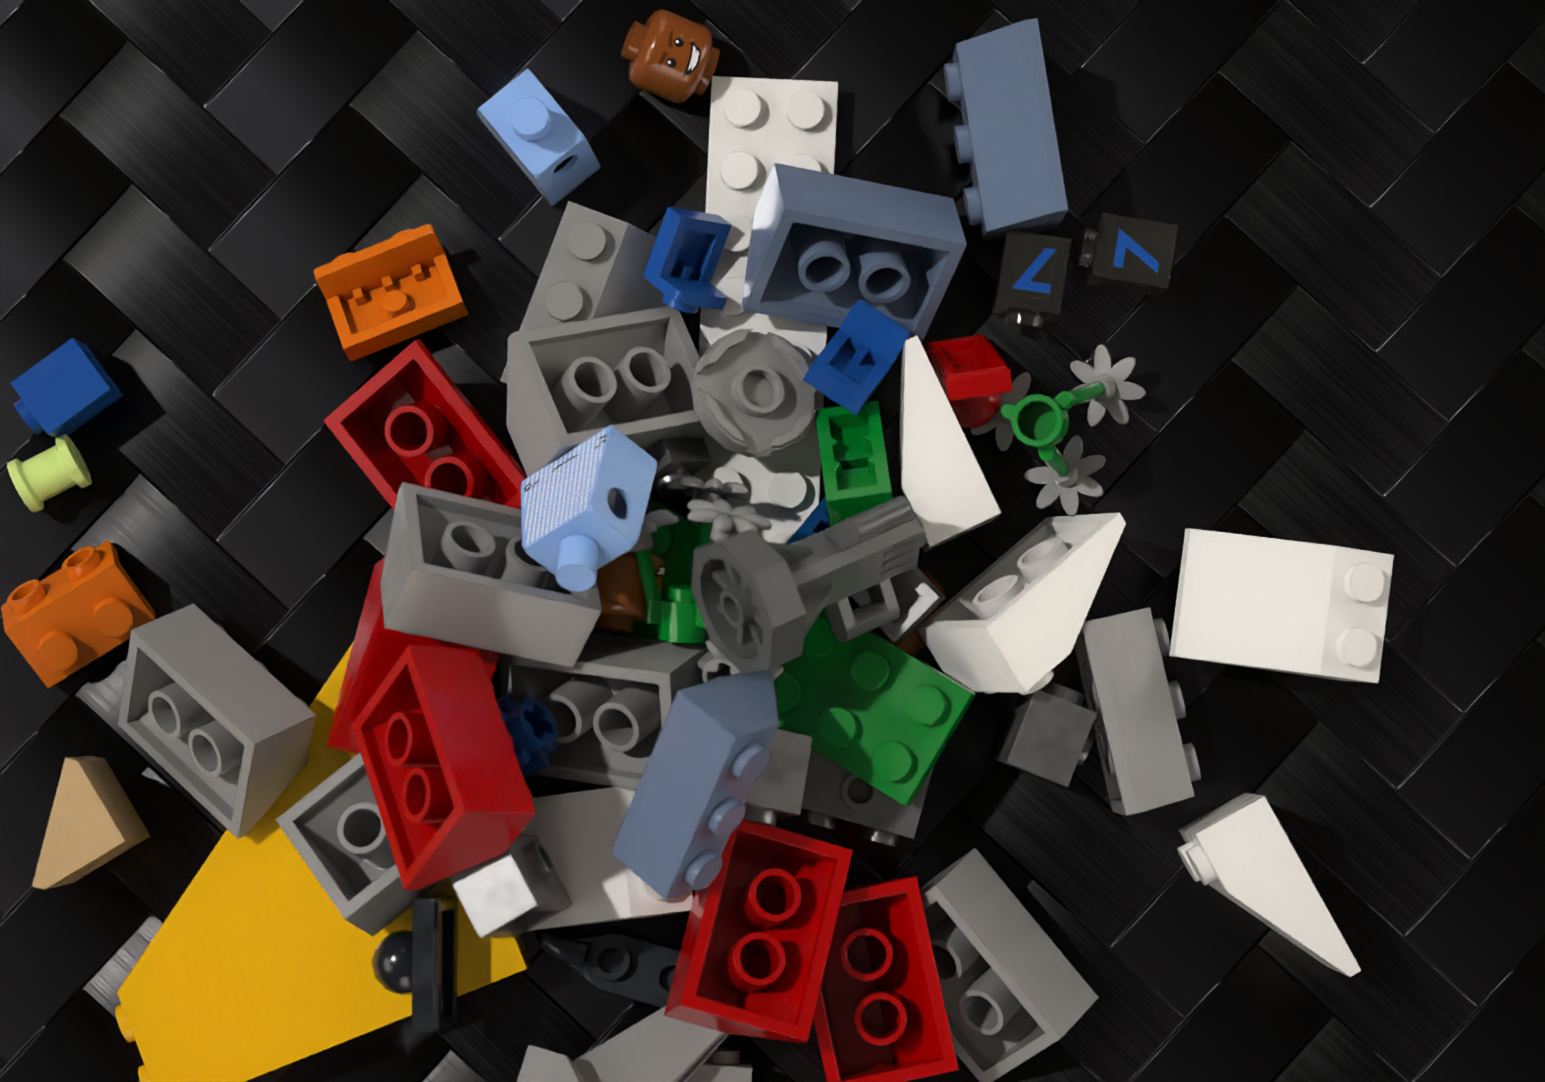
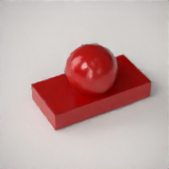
M980 334L929 342L927 345H923L960 426L976 429L989 423L999 411L1002 393L1013 390L1010 368L986 336Z

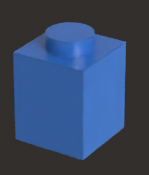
M71 338L10 383L21 397V400L14 404L15 409L28 427L37 435L45 430L48 435L55 438L63 434L69 436L123 396L88 346L75 338Z

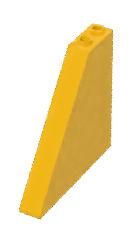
M353 643L309 706V709L316 714V720L307 764L247 835L237 839L228 829L225 831L117 991L121 1005L115 1007L119 1028L127 1042L136 1041L144 1065L138 1067L140 1082H245L412 1015V994L400 995L386 990L375 978L371 962L375 948L384 937L394 931H413V905L374 936L359 929L343 918L276 821L278 817L355 757L325 747ZM448 877L423 896L456 895V899H458L457 997L526 970L532 964L521 935L495 938L479 937Z

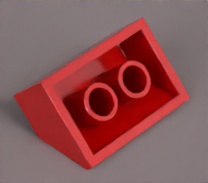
M420 339L413 341L323 420L393 510H395L397 495L402 482L521 509V483L527 478L526 473Z
M408 645L352 723V728L404 890H418L505 853L536 812L533 806L531 791L524 781L514 752L512 737L504 724L495 698L494 686L491 679L488 678L479 649Z
M743 818L737 828L731 832L721 854L722 867L720 872L707 887L695 891L664 1016L726 1034L806 1043L810 1033L853 850Z
M917 876L844 887L813 1016L827 1082H905L959 1070Z

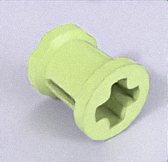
M67 434L57 437L55 446L24 462L17 458L7 463L9 475L17 492L33 513L44 509L45 500L75 485L85 488L92 484L86 463Z

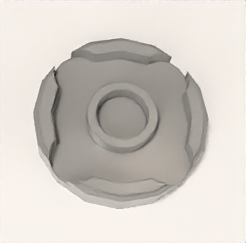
M738 329L715 341L696 363L691 382L694 411L706 432L725 449L746 457L773 456L798 442L814 422L816 409H814V394L817 392V389L803 381L810 366L804 355L788 340L771 332L765 335L760 332H751L753 329Z

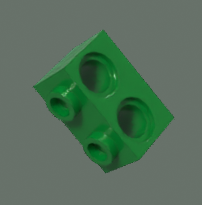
M878 401L866 402L857 416L843 406L817 409L815 413L829 522L830 527L847 518L892 500L893 497Z

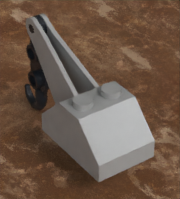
M556 928L534 931L536 941L546 954L572 966L599 990L660 1009L574 1061L566 1055L528 1045L517 1082H687L730 1035L664 1016L679 951L620 934L574 939L561 935Z

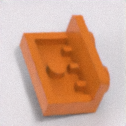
M431 224L400 231L390 239L355 253L342 254L332 262L317 267L313 271L317 284L327 301L342 347L350 362L469 315L446 253Z
M105 541L95 548L93 546H86L75 551L63 562L61 569L40 582L34 579L18 586L1 607L5 633L47 688H50L130 639L132 629L156 619L155 611L121 566L117 550L110 541Z

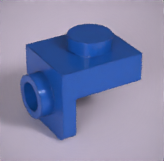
M668 206L642 277L663 293L662 301L676 310L692 314L697 313L699 307L723 310L728 297L711 284V280L732 225L716 214Z
M857 300L840 329L813 361L803 381L857 416L890 372L903 350L905 341L910 338V332L865 301Z

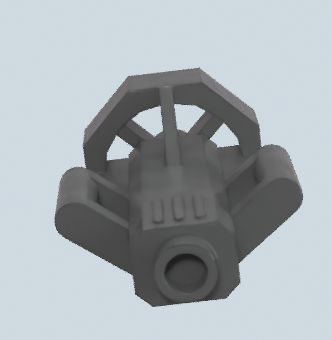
M903 496L896 497L847 518L830 528L790 545L766 542L753 528L724 536L694 549L691 591L711 642L743 675L770 670L802 655L804 637L824 607L826 608L832 630L836 638L842 643L898 619L900 609L890 578L917 566L919 548H922L926 542L925 530L920 519L913 513L910 502ZM868 589L871 602L852 610L848 597Z

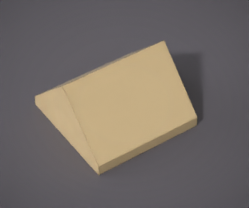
M95 756L65 758L32 887L45 890L74 883L150 837L148 830L106 759Z

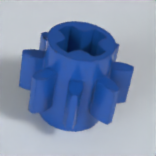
M506 694L497 700V704L506 729L512 737L514 752L522 775L528 778L547 766L549 761L546 755L558 748V743L554 741L557 736L556 722L551 712L542 703L531 700L528 696L515 703Z

